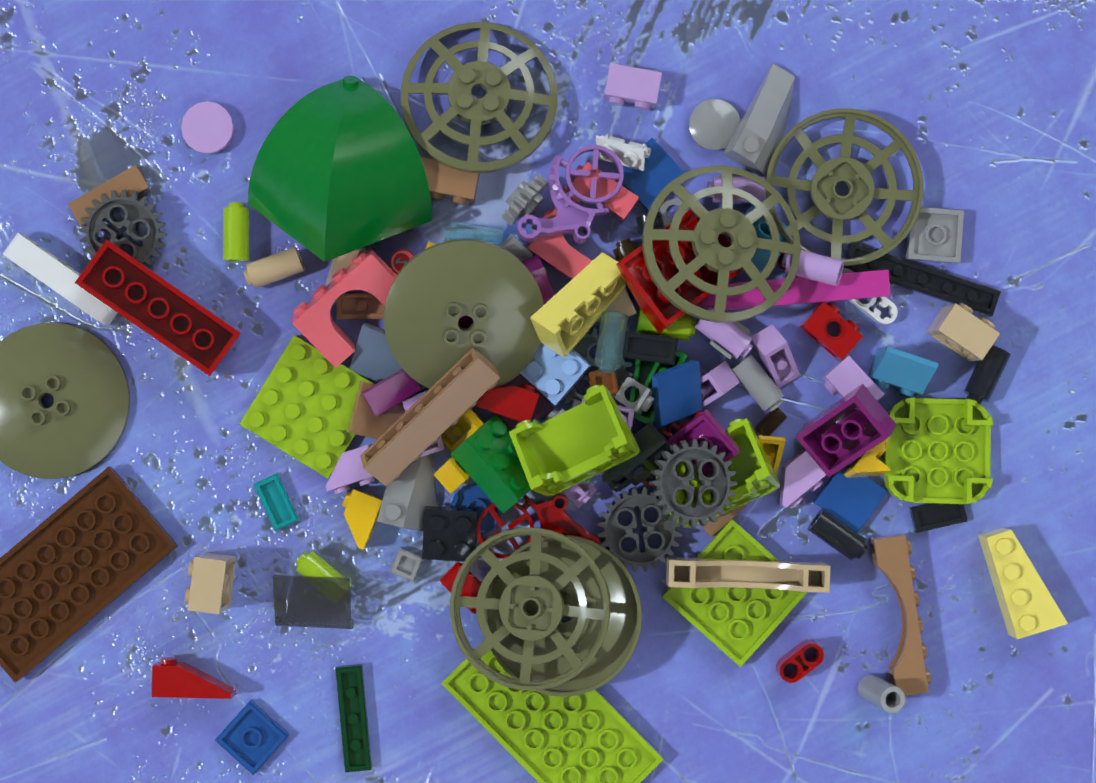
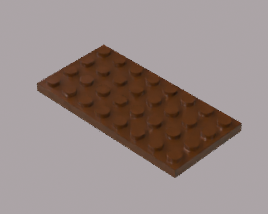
M108 466L0 558V666L15 683L27 675L178 547L177 543L112 466Z

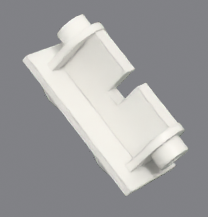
M610 134L596 136V145L613 151L623 166L641 171L645 170V158H649L651 148H648L647 144L631 141L626 144L624 139L613 137ZM599 152L598 159L614 163L609 156Z

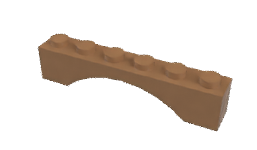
M900 533L871 537L869 542L872 562L892 585L901 610L902 628L900 642L895 656L888 666L890 683L899 687L905 696L929 693L928 685L931 684V676L929 670L925 669L924 659L927 658V649L925 643H921L920 633L923 632V622L921 617L917 616L916 609L920 605L918 592L913 589L912 582L916 580L914 566L910 565L909 555L912 554L911 542L909 539H906V535Z

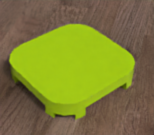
M913 397L900 400L891 406L887 413L897 425L885 443L887 449L884 452L883 463L891 471L884 474L883 477L885 486L893 497L908 503L970 504L976 503V501L985 496L992 487L993 478H990L991 426L994 425L992 416L988 414L982 405L977 403L976 400Z

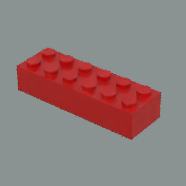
M107 239L75 281V284L208 376L212 375L241 334Z

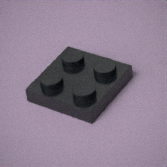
M425 506L422 559L464 562L476 548L478 509Z

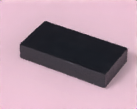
M625 331L621 357L675 365L678 338Z
M925 503L909 507L915 533L967 522L964 504Z

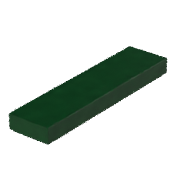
M363 664L336 666L345 772L372 770Z

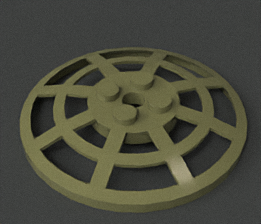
M470 22L455 25L429 38L409 61L401 85L403 118L410 135L417 145L429 157L440 164L468 173L501 171L517 165L532 155L548 136L555 120L558 104L555 76L541 50L519 32L503 25L488 22ZM480 29L479 41L464 42L450 49H447L439 41L441 38L458 31ZM494 30L513 36L530 49L517 56L505 46L489 42L490 32ZM430 47L439 57L431 66L425 83H410L411 74L416 63ZM478 48L477 61L463 65L454 56L461 51ZM488 50L499 52L511 61L499 68L487 62ZM536 57L542 63L547 74L550 96L534 93L532 76L525 64ZM446 62L454 71L449 83H433L437 71ZM519 69L525 80L526 91L511 89L507 76ZM477 87H481L486 90L487 94L483 98H475L472 95V91ZM408 94H424L426 110L433 123L422 133L416 127L412 118ZM432 94H448L450 108L440 116L433 105ZM510 100L525 102L520 116L513 123L505 113ZM533 104L549 107L541 129L528 143L519 129L523 127L529 118ZM458 116L461 120L471 124L470 136L456 132L447 124ZM497 120L504 128V131L495 135L480 137L481 125ZM441 131L452 140L469 145L468 160H459L446 155L435 148L429 141ZM511 137L520 149L516 153L499 160L478 162L479 146L497 144Z
M837 108L822 111L807 117L795 125L782 138L774 150L766 173V182L772 187L787 188L789 205L796 218L798 231L804 228L813 236L831 242L830 257L843 260L844 266L865 264L893 250L906 238L914 226L923 199L921 165L915 150L907 138L884 118L858 109ZM845 118L842 134L826 136L813 143L803 131L821 121ZM855 121H864L878 127L894 141L883 150H880L868 140L853 136ZM795 137L803 151L795 160L789 173V178L775 176L774 171L780 155L788 143ZM841 143L839 157L827 162L817 151V149L823 146ZM852 144L864 148L874 157L864 165L850 158ZM899 149L906 156L910 166L913 190L897 189L895 173L888 158ZM809 157L817 168L812 180L796 179L801 165ZM880 165L886 174L888 189L874 188L873 178L870 173ZM838 182L847 184L849 192L846 196H840L836 193L835 186ZM766 190L767 199L771 194ZM795 190L810 192L814 205L803 214L797 204ZM873 198L886 199L887 202L882 214L874 221L865 210L869 207ZM895 201H912L905 223L891 239L881 227L890 217ZM774 206L769 212L777 225V229L788 243L793 244L791 225H788L786 228L783 226ZM820 213L832 219V235L820 231L809 222ZM857 217L866 227L864 231L857 234L842 236L843 221ZM873 235L882 245L881 248L867 255L841 259L842 244L858 242ZM800 244L801 250L812 252Z
M707 166L696 168L671 181L658 194L651 205L644 222L642 234L645 264L652 281L661 294L686 314L705 321L734 323L762 314L786 293L794 280L799 266L801 252L800 235L790 207L781 194L768 182L753 173L735 167ZM721 172L722 186L705 188L691 195L680 185L686 180L701 174ZM732 174L754 181L771 195L761 203L750 193L733 188ZM673 192L683 203L674 214L670 229H653L660 206L665 198ZM722 194V208L714 209L710 212L698 201L710 195ZM733 196L748 201L755 208L745 216L733 209ZM778 203L784 210L791 225L793 244L779 241L777 225L769 212ZM690 208L700 218L693 231L678 230L683 215ZM762 216L768 224L771 240L757 238L753 223ZM719 235H727L731 240V245L729 247L721 246L718 242ZM652 240L669 241L671 256L679 272L668 282L662 276L656 263ZM678 241L692 242L696 258L687 265L680 254ZM756 249L771 251L769 260L761 273L751 261ZM779 252L793 255L788 275L781 287L774 293L765 279L775 267ZM703 265L709 270L717 272V286L704 282L694 273ZM743 268L751 278L750 282L741 286L728 287L729 273ZM687 280L698 289L716 295L714 311L705 310L691 304L674 290ZM756 287L766 300L748 310L734 313L725 312L727 296L744 294Z
M537 527L517 528L490 537L477 546L466 558L452 586L450 619L459 648L467 660L481 674L505 687L519 690H542L569 681L582 672L595 658L602 647L608 631L610 598L607 584L600 568L591 555L578 543L553 530ZM531 536V551L516 553L501 561L490 551V548L509 538ZM542 537L552 538L564 543L576 551L581 558L569 567L559 558L542 553ZM482 557L492 569L482 581L478 596H461L469 571L475 562ZM530 559V573L528 576L516 579L506 568L517 561ZM541 561L555 565L564 573L552 583L550 580L540 576ZM588 566L593 571L600 587L602 609L587 607L585 590L577 575ZM498 575L507 587L500 599L486 598L490 584ZM570 582L573 583L577 592L579 606L564 605L560 590ZM528 600H534L538 604L539 610L536 615H529L525 611V604ZM460 607L476 608L478 624L486 640L474 650L463 630ZM485 609L499 610L500 618L504 625L494 633L491 632L487 623ZM563 616L578 617L576 627L570 638L566 641L557 627L561 623ZM586 618L602 620L595 643L588 654L580 660L571 647L582 634ZM510 633L523 639V655L509 650L500 642ZM549 636L558 647V649L548 654L534 656L535 640ZM494 648L505 658L521 663L519 680L498 673L486 665L480 658ZM564 655L572 666V669L554 678L530 681L532 664L547 663Z

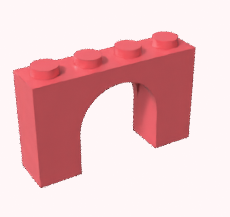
M589 162L584 167L579 165L576 170L590 171V177L571 176L574 180L572 183L573 187L580 194L589 198L592 178L597 179L595 198L607 196L618 184L615 180L599 179L598 174L602 171L597 169L596 172H593L592 164ZM621 185L618 193L609 201L604 202L603 206L604 208H609L610 214L624 222L639 197ZM565 186L563 188L564 193L567 194L569 192V189ZM574 196L570 199L576 204L584 203ZM549 208L543 218L552 219L556 217V208L554 210ZM563 234L539 237L533 243H528L530 245L527 249L533 255H539L540 260L569 280H572L592 261L570 246Z
M371 247L366 252L364 250L358 252L351 261L353 263L346 269L342 267L332 276L333 280L327 286L324 284L319 286L313 292V298L307 303L301 302L292 312L294 314L292 315V324L335 368L355 352V343L334 322L330 313L334 301L347 291L363 290L374 295L385 306L388 291L397 276Z

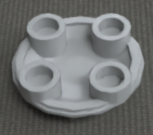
M710 99L701 102L693 110L690 116L689 129L698 147L707 150H721L727 147L741 120L737 110L730 103L722 99Z

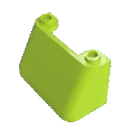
M604 385L592 386L586 390L587 394L583 397V403L541 424L525 420L518 423L515 429L509 431L531 490L545 496L556 495L640 453L638 444L608 387Z
M747 418L744 420L736 419L730 422L729 427L726 429V432L742 450L729 460L732 461V464L727 468L728 471H736V474L730 477V481L737 482V485L730 487V490L736 493V496H728L727 500L731 502L732 506H723L722 508L725 513L770 494L780 487L775 472ZM681 462L675 468L679 477H682L685 473V466ZM695 480L689 481L690 486L694 487L698 484ZM681 489L675 495L677 503L681 504L685 500V493ZM705 490L702 493V501L708 504L711 500V494L708 490ZM693 499V502L691 503V506H692V507H695L694 499ZM689 520L685 526H682L683 528H691Z

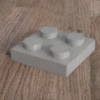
M921 207L916 222L908 233L906 260L960 263L964 210Z

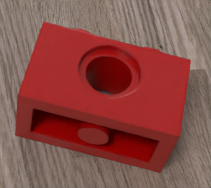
M821 302L799 327L837 361H841L863 338V335L859 333L861 329L852 320L848 319V321H845L839 315L841 311L831 302L828 304ZM830 322L838 326L839 332L835 337L827 333V325Z

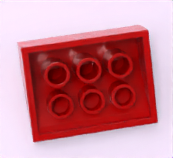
M691 209L683 215L678 230L693 231L700 218ZM670 224L664 229H670ZM724 234L718 236V242L721 246L729 247L731 245ZM652 240L656 263L662 276L668 282L679 272L671 256L669 241ZM678 241L680 254L687 265L696 258L692 242ZM642 245L616 264L642 312L658 333L686 314L667 300L652 281L645 264ZM703 265L694 273L704 282L717 286V272L711 271ZM743 268L729 273V280L739 274ZM687 280L674 290L693 305H698L711 295L698 289Z

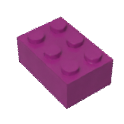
M861 384L804 424L795 438L825 474L830 477L889 438L897 424L864 384Z

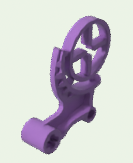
M589 145L580 148L570 157L568 162L562 160L560 155H556L550 168L548 187L551 200L557 210V215L552 219L538 218L534 215L523 216L517 225L518 238L522 242L533 243L539 237L571 234L576 243H585L590 236V225L594 216L609 213V208H604L603 203L612 199L622 185L624 171L618 156L610 149L599 145ZM593 151V172H596L598 168L599 152L609 156L616 164L618 173L599 172L598 174L599 179L618 180L616 188L607 196L595 198L596 178L591 180L590 198L583 196L573 187L570 176L588 178L591 174L587 170L570 169L573 161L583 153ZM559 166L566 168L565 181L569 189L567 194L564 193L560 185L558 176ZM574 196L584 203L597 204V209L582 207L570 199ZM526 224H531L532 229H534L532 234H526V229H523L526 227ZM583 231L586 236H580L578 232Z

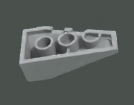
M774 63L771 65L723 152L724 155L758 176H766L773 152L784 137L795 80L793 75Z
M433 453L420 457L416 462L411 463L403 470L402 475L397 480L392 481L386 487L378 522L423 531L425 506L437 507L435 476L433 475Z

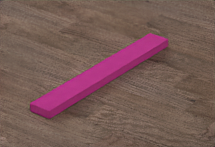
M889 270L843 273L838 286L797 277L794 278L786 293L773 306L891 296ZM785 279L766 280V282L775 293ZM748 282L728 283V287L741 286ZM756 287L744 294L727 296L725 310L749 309L760 305L766 300ZM709 295L696 306L708 310L710 306L714 309L716 295Z

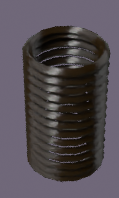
M777 407L772 412H769L755 429L762 436H771L775 429L786 420L787 416Z

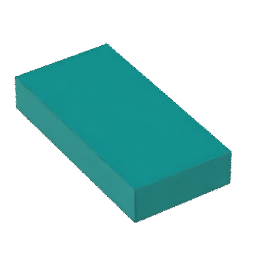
M278 473L253 484L274 531L300 520Z

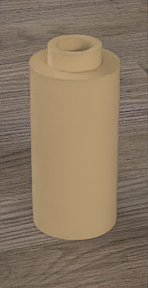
M295 246L246 264L247 270L243 271L248 285L253 284L255 289L301 273L305 271V266L299 250Z

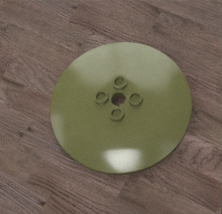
M450 240L438 243L418 253L397 274L385 301V336L392 355L401 368L411 378L429 389L472 347L495 365L500 379L494 388H499L523 371L535 355L541 341L530 317L544 303L533 275L512 253L495 244L481 240ZM463 316H470L473 319V323L468 328H461L458 325L459 319Z
M63 323L30 325L0 341V461L9 468L27 476L42 479H59L83 473L105 459L115 448L124 433L130 412V389L126 373L119 359L109 346L94 334L79 327ZM46 393H50L54 398V403L50 408H45L42 405L41 400Z
M570 535L565 536L584 548L602 572L610 598V620L602 647L582 672L569 681L555 687L534 690L551 696L580 695L593 691L611 681L620 673L632 657L642 628L640 595L635 581L626 566L602 545L582 537ZM548 537L542 538L541 552L559 558L569 567L581 558L576 551L564 543ZM531 542L521 546L511 555L531 551ZM530 559L517 561L506 568L516 579L528 576L530 573ZM541 561L540 576L550 580L552 583L564 573L555 565ZM588 566L577 575L585 590L587 607L602 609L600 587L593 571ZM498 575L490 584L486 598L500 599L507 587ZM570 582L560 590L564 605L579 606L577 592L573 583ZM528 600L525 604V611L529 615H536L539 610L538 604L534 600ZM485 609L487 623L491 632L494 633L504 625L500 618L499 610ZM571 617L568 622L561 621L557 627L566 641L573 633L578 617ZM586 618L582 634L571 647L580 660L588 654L595 643L602 620ZM510 633L500 642L509 650L523 655V639ZM549 636L535 640L534 656L548 654L558 649V647ZM492 648L491 650L503 669L513 679L519 680L521 663L505 658ZM564 655L547 663L532 664L530 681L554 678L572 669V666Z

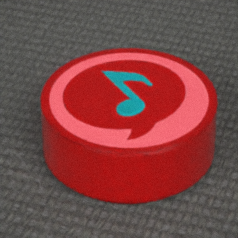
M406 249L394 252L390 259L392 270L398 274L403 266L414 257V254Z

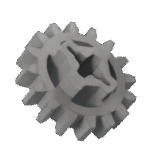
M540 174L536 175L529 183L522 181L507 198L506 203L510 206L505 210L502 218L512 226L521 217L532 215L545 199L540 194L545 190L548 181Z

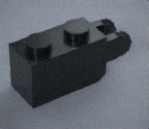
M651 421L633 435L640 453L603 473L602 482L609 485L612 491L614 490L617 493L631 483L636 487L641 482L646 481L652 474L650 473L651 470L660 468L655 463V460H665L661 452L667 451L671 453L670 443Z

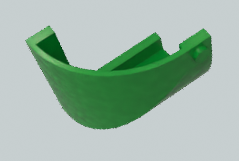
M345 76L341 80L324 85L310 92L289 108L271 129L253 165L249 181L248 205L324 262L432 221V205L428 180L415 142L404 122L389 102L379 92L356 76Z

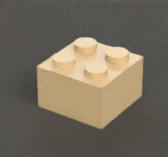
M955 303L943 307L926 331L928 335L968 362L983 360L1000 335L994 329L996 326L985 318L978 319L972 314L974 311L963 303L959 305Z
M203 553L195 556L194 561H190L188 576L192 577L191 586L187 587L185 592V603H188L187 610L221 614L230 608L237 556Z

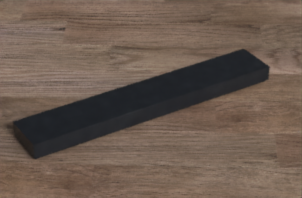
M853 242L850 243L845 259L861 257L876 250ZM885 254L865 264L844 266V268L854 272L889 270L890 284L951 304L956 303L959 305L963 303L973 311L990 317L994 314L1001 292L890 254Z

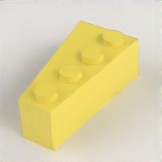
M602 252L530 317L542 344L563 358L571 352L627 286L616 265L618 263L616 260Z
M1000 528L978 535L1009 636L1020 639L1068 624L1011 529Z

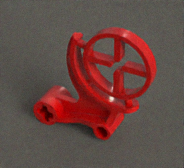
M558 493L552 499L535 503L525 494L523 498L526 501L523 505L518 503L513 505V507L518 508L524 514L509 523V529L514 528L525 519H528L530 528H534L532 517L527 511L531 505L539 516L542 529L582 537L591 541L594 540L601 545L599 538L595 534L586 531L566 513L565 509L568 502L563 494ZM562 498L565 502L562 506H557L555 500ZM494 503L486 507L478 519L476 534L480 544L486 541H483L481 536V522L488 512L491 513L500 527L504 526L503 520L494 509L497 507ZM499 530V531H497L496 533H494L493 535H491L490 537L495 536V535L501 533L502 531ZM529 536L526 544L531 542V536ZM515 538L508 539L515 550L520 548ZM490 549L500 559H504L512 554H501Z

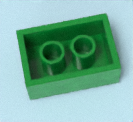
M495 414L459 445L451 455L504 514L527 494L531 488L510 437L509 431L511 430Z

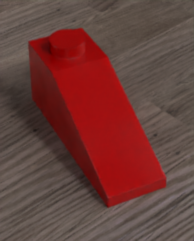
M521 383L520 387L509 386L486 391L478 399L475 406L522 422L532 419L540 394L535 393V387Z
M161 658V662L152 665V697L232 699L236 695L235 688L186 662H177V658Z

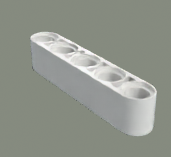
M17 232L3 252V255L105 326H109L118 314L75 284L80 273L25 235Z

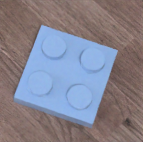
M540 343L535 355L520 373L556 406L559 405L589 370L591 365L574 349L563 358Z

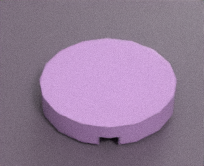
M206 101L197 103L188 109L183 116L181 130L188 146L198 153L210 155L228 147L233 139L235 127L231 115L225 108L218 103Z

